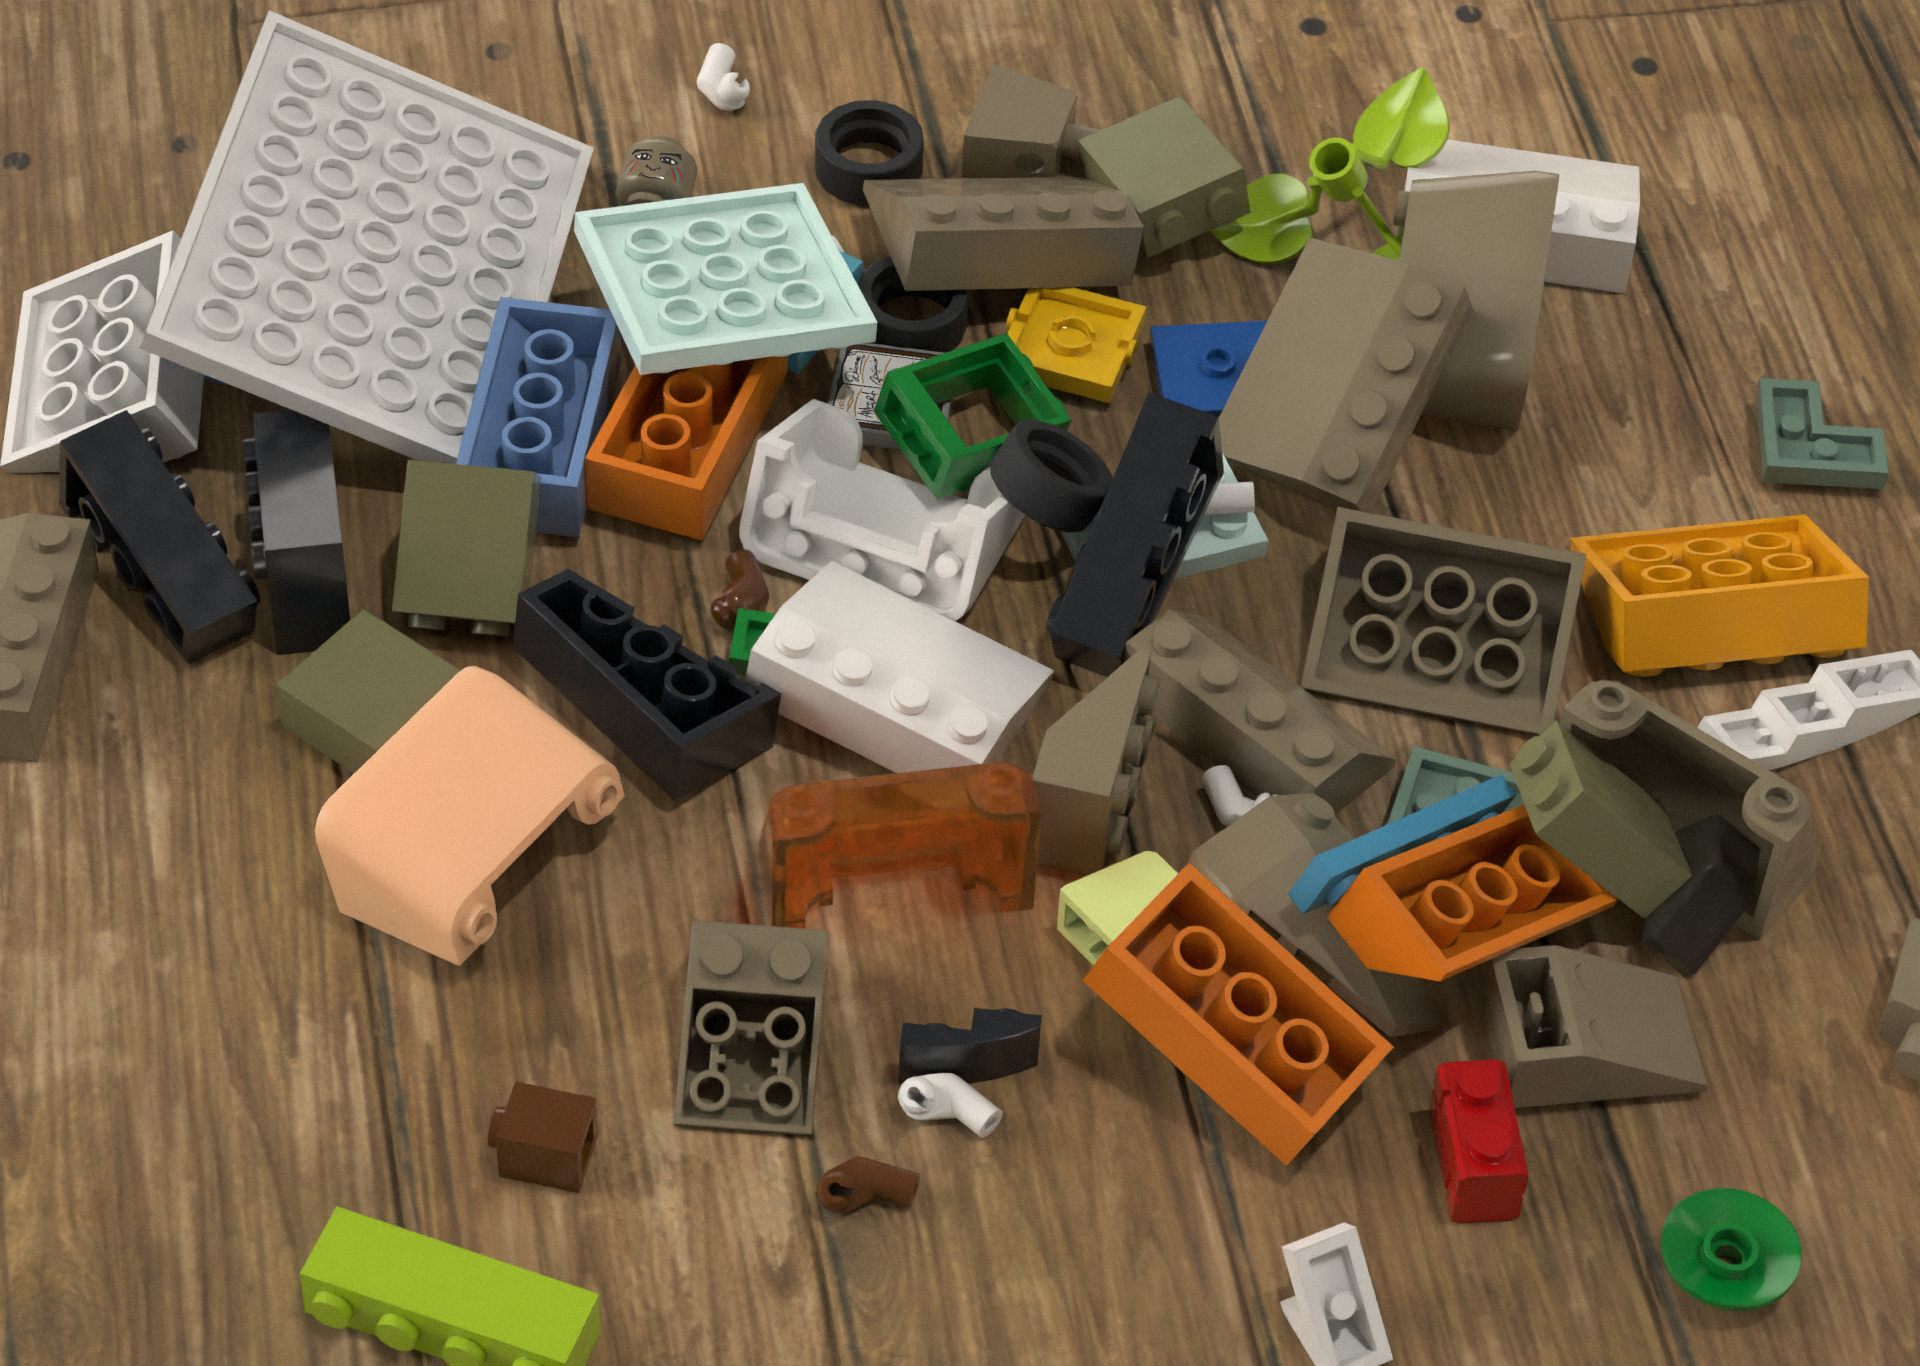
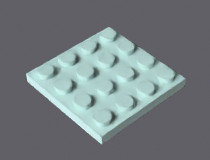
M804 183L575 212L574 233L640 375L669 373L678 369L714 364L727 365L735 361L771 356L784 357L792 353L828 348L841 349L850 345L876 342L877 321Z

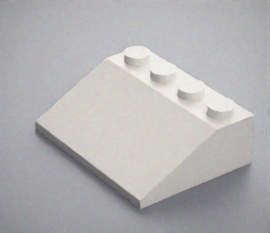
M1447 140L1444 148L1435 158L1418 168L1408 167L1405 191L1410 192L1412 180L1523 171H1542L1559 174L1544 282L1626 293L1636 245L1640 208V172L1638 166ZM1399 226L1398 235L1404 227Z
M174 231L160 235L23 292L0 465L7 473L60 472V440L124 410L129 412L140 429L147 427L154 434L162 451L163 463L172 459H178L187 453L197 450L204 374L140 349L141 342L181 240Z
M831 560L787 600L775 614L751 649L745 682L754 688L764 683L782 694L779 707L780 715L970 809L1053 677L1054 670Z

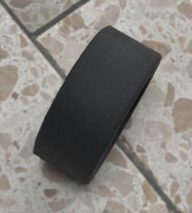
M878 100L853 101L830 111L821 119L815 131L816 178L825 191L841 201L860 206H869L863 192L864 180L920 179L923 174L924 140L922 127L912 114L897 105ZM874 142L887 145L900 154L896 158L882 163L864 164L849 160L838 152L844 147L856 143Z
M891 256L876 261L862 273L858 287L877 321L876 342L871 343L942 353L952 351L961 343L967 328L969 299L967 290L905 291ZM915 295L931 299L943 306L945 310L939 315L926 320L908 321L890 316L880 310L879 306L883 302L898 296Z
M1038 420L1020 421L1011 430L990 462V475L997 489L1015 508L1030 519L1048 528L1067 533L1084 531L1091 524L1100 511L1113 479L1105 462L1090 446L1075 435L1053 424Z

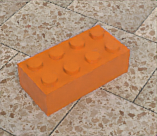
M771 356L735 361L727 365L714 364L678 369L669 373L640 375L635 365L585 457L587 509L703 541L787 375L788 356Z
M1190 863L1110 943L1083 979L1087 986L1286 1166L1394 1048L1393 1045Z

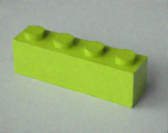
M338 1206L334 1209L300 1272L305 1312L312 1314L321 1323L336 1329L350 1327L377 1336L383 1343L400 1351L415 1349L444 1359L450 1366H585L601 1334L600 1296L598 1293Z

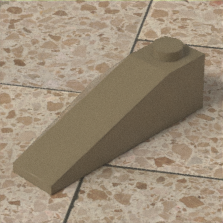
M1314 792L1269 796L1193 851L1188 861L1248 916L1254 912L1278 931L1281 936L1277 942L1295 957L1300 953L1329 972L1326 979L1328 987L1388 1036L1395 1037L1435 1030L1441 1020L1421 978L1367 969L1328 920L1327 916L1333 909L1329 903L1303 915L1288 895L1315 856L1354 840L1353 836L1334 816V810L1327 801L1317 796Z

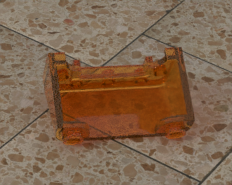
M995 762L802 783L784 787L774 794L769 802L759 834V866L770 926L805 929L806 916L811 907L818 902L820 906L833 905V878L958 865L963 890L976 889V883L992 890L999 898L1001 913L1033 909L1041 808L1036 786L1031 775L1023 768L1011 763Z

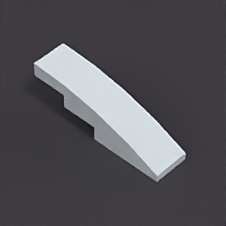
M1912 650L1819 664L1809 683L1762 690L1751 709L1704 716L1697 728L1767 770L1781 768L1834 751L1888 729L1920 713V659Z

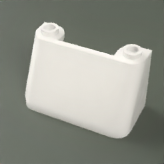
M815 399L809 401L757 440L740 521V540L743 548L753 552L757 561L811 580L832 560L956 622L972 608L1025 517V514L1015 508L997 489L990 475V467H987L975 477L970 487L968 500L955 495L937 500L926 485L860 463L863 434L859 423L845 410Z

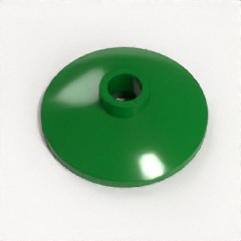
M1712 1188L1689 1195L1670 1211L1661 1233V1255L1672 1279L1682 1290L1696 1300L1722 1310L1750 1311L1775 1303L1795 1283L1802 1262V1250L1798 1234L1786 1215L1766 1199L1739 1189ZM1718 1258H1728L1734 1261L1736 1265L1724 1263Z

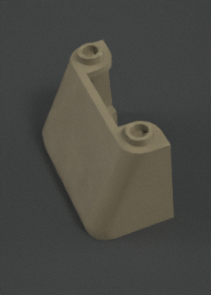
M1523 171L1412 180L1410 192L1398 190L1393 225L1404 227L1399 261L1410 263L1465 286L1473 307V311L1420 416L1511 430L1519 429L1532 366L1559 174L1542 171Z
M1601 680L1588 684L1563 708L1560 724L1663 804L1673 827L1733 863L1726 871L1722 886L1732 893L1736 891L1739 896V904L1736 908L1733 924L1761 940L1810 884L1817 872L1821 858V845L1811 806L1805 794L1783 778L1628 686L1616 681Z

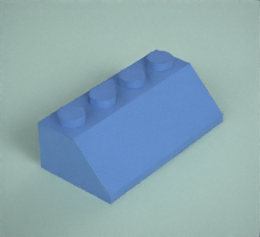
M500 297L456 464L534 471L541 476L536 533L580 538L587 509L585 457L610 412L621 365V332L610 309Z

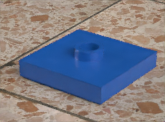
M1268 320L1151 326L1149 343L1159 396L1219 418Z

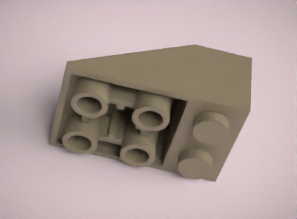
M1142 647L1046 730L1031 779L1025 862L1090 875L1105 868L1109 853L1120 855L1128 817L1120 814L1124 815L1127 804L1133 806L1135 804L1142 768L1134 766V764H1139L1141 756L1148 757L1155 728V719L1145 717V715L1152 716L1160 683V678L1149 676L1152 649Z
M692 920L674 1125L812 1135L830 953L828 930Z
M1557 945L1516 948L1487 961L1479 999L1494 1059L1506 1062L1515 1108L1706 1091L1708 1085L1677 976Z

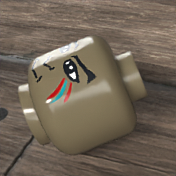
M655 136L651 139L637 141L628 147L624 156L616 186L618 201L622 206L689 198L692 195L698 172L696 162L692 155L682 148L678 141L670 137Z

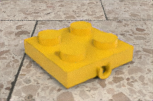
M1074 287L1028 288L1019 310L1011 308L1006 322V332L1022 354H1025L1031 360L1036 373L1047 387L1110 403L1127 364H1132L1133 352H1137L1138 338L1145 324L1147 306Z

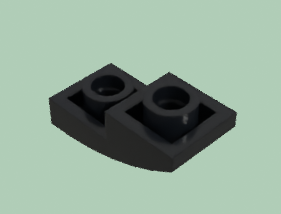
M974 1008L971 1030L951 1028L941 1023L922 1025L903 1022L899 1052L898 1084H902L914 1076L918 1077L937 1073H953L968 1084L999 1079L1033 1068L1038 1065L1042 1015L1021 1013L1009 1008L997 1010Z

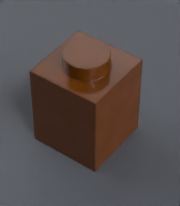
M515 1081L507 1107L497 1106L495 1108L489 1126L488 1146L497 1148L499 1177L580 1193L598 1138L596 1098Z

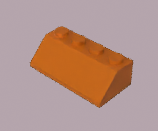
M1521 805L1364 868L1328 914L1327 918L1367 969L1442 981L1614 907L1619 899L1535 834L1525 805Z

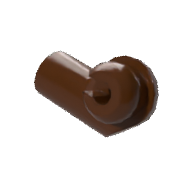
M750 550L736 551L726 559L725 567L732 583L723 590L724 596L716 598L711 603L710 611L713 618L721 628L726 630L735 628L738 608L762 611L768 605L769 590L755 555Z
M856 1156L822 1175L817 1184L816 1193L821 1205L832 1213L851 1211L875 1198L911 1207L918 1190L920 1173L866 1157Z

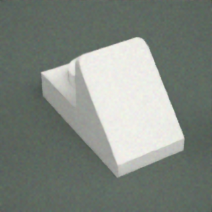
M1343 1222L1282 1246L1295 1296L1280 1302L1282 1311L1314 1365L1378 1366L1393 1360L1357 1228Z

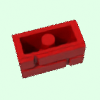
M1499 1059L1454 1061L1437 1065L1434 1080L1435 1089L1432 1090L1429 1108L1444 1188L1448 1189L1446 1198L1451 1221L1459 1224L1511 1221L1518 1218L1523 1203L1522 1195L1525 1194L1529 1175L1506 1062Z

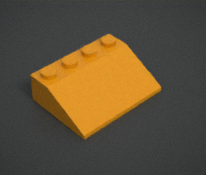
M1806 514L1570 538V551L1586 554L1581 583L1604 649L1623 672L1640 677L1655 676L1661 674L1663 668L1688 666L1696 670H1715L1721 668L1724 662L1749 660L1758 664H1774L1783 661L1784 656L1807 653L1820 658H1833L1844 654L1846 649L1867 647L1869 576Z

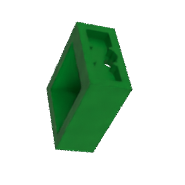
M1007 333L888 371L873 412L937 500L970 489L975 477L987 467H990L991 460L1009 433L967 447L936 404L988 387L1015 425L1020 421L1038 420L1068 431L1072 420L1068 416L1063 403L1054 397L1036 373L1031 360L1025 354H1022Z

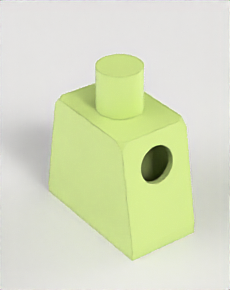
M1144 851L1071 882L1060 889L1057 930L1094 966L1110 943L1178 873L1157 852Z

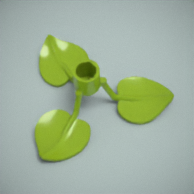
M1423 67L1395 82L1378 96L1359 118L1354 130V143H1350L1343 138L1334 137L1320 142L1313 149L1309 164L1314 176H1311L1307 181L1311 188L1310 198L1303 183L1292 176L1275 173L1261 177L1246 186L1251 213L1210 230L1214 237L1231 253L1250 262L1272 265L1289 261L1302 253L1309 237L1313 238V227L1307 217L1315 215L1319 211L1321 193L1324 191L1330 199L1335 201L1348 202L1355 199L1380 235L1388 243L1375 250L1372 254L1399 261L1404 228L1396 237L1364 192L1368 174L1363 164L1379 170L1386 169L1390 162L1402 169H1408V167L1418 168L1435 158L1444 148L1450 131L1449 117L1428 71Z

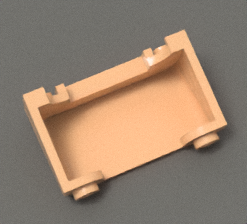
M469 666L458 672L327 800L316 821L315 837L339 912L460 966L481 944L485 943L492 936L496 928L497 912L491 885L566 808L572 818L588 825L595 824L611 814L625 795L615 765L502 677L477 666Z

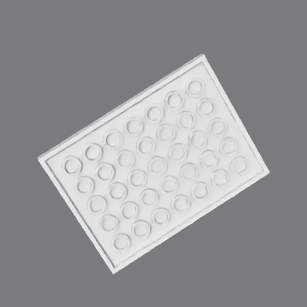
M269 10L141 342L140 349L415 460L456 464L500 297L548 302L594 147Z

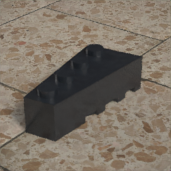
M1148 392L1087 543L1082 545L1076 556L1072 569V579L1064 597L1059 596L1055 600L1050 610L1046 631L1050 632L1055 658L1109 677L1124 664L1126 642L1155 620L1224 474L1219 419L1217 416Z
M124 410L60 440L59 505L71 518L81 513L83 519L91 520L95 550L99 553L107 548L111 549L117 577L129 591H135L142 587L146 592L143 594V602L147 614L186 662L190 664L254 632L260 594L249 573L244 569L237 571L227 557V546L217 526L212 522L205 524L194 509V497L184 478L179 474L172 476L162 462V451L154 434L147 427L140 429L129 412Z
M294 410L253 413L255 437L244 438L243 447L255 580L268 578L277 655L316 651L351 620L330 428L328 424Z
M566 569L518 593L513 648L674 801L773 748L782 695L780 692L764 683L754 688L735 676L737 667L717 655H714L708 661L682 645L683 636L664 624L661 627L645 624L634 617L635 607L570 569Z

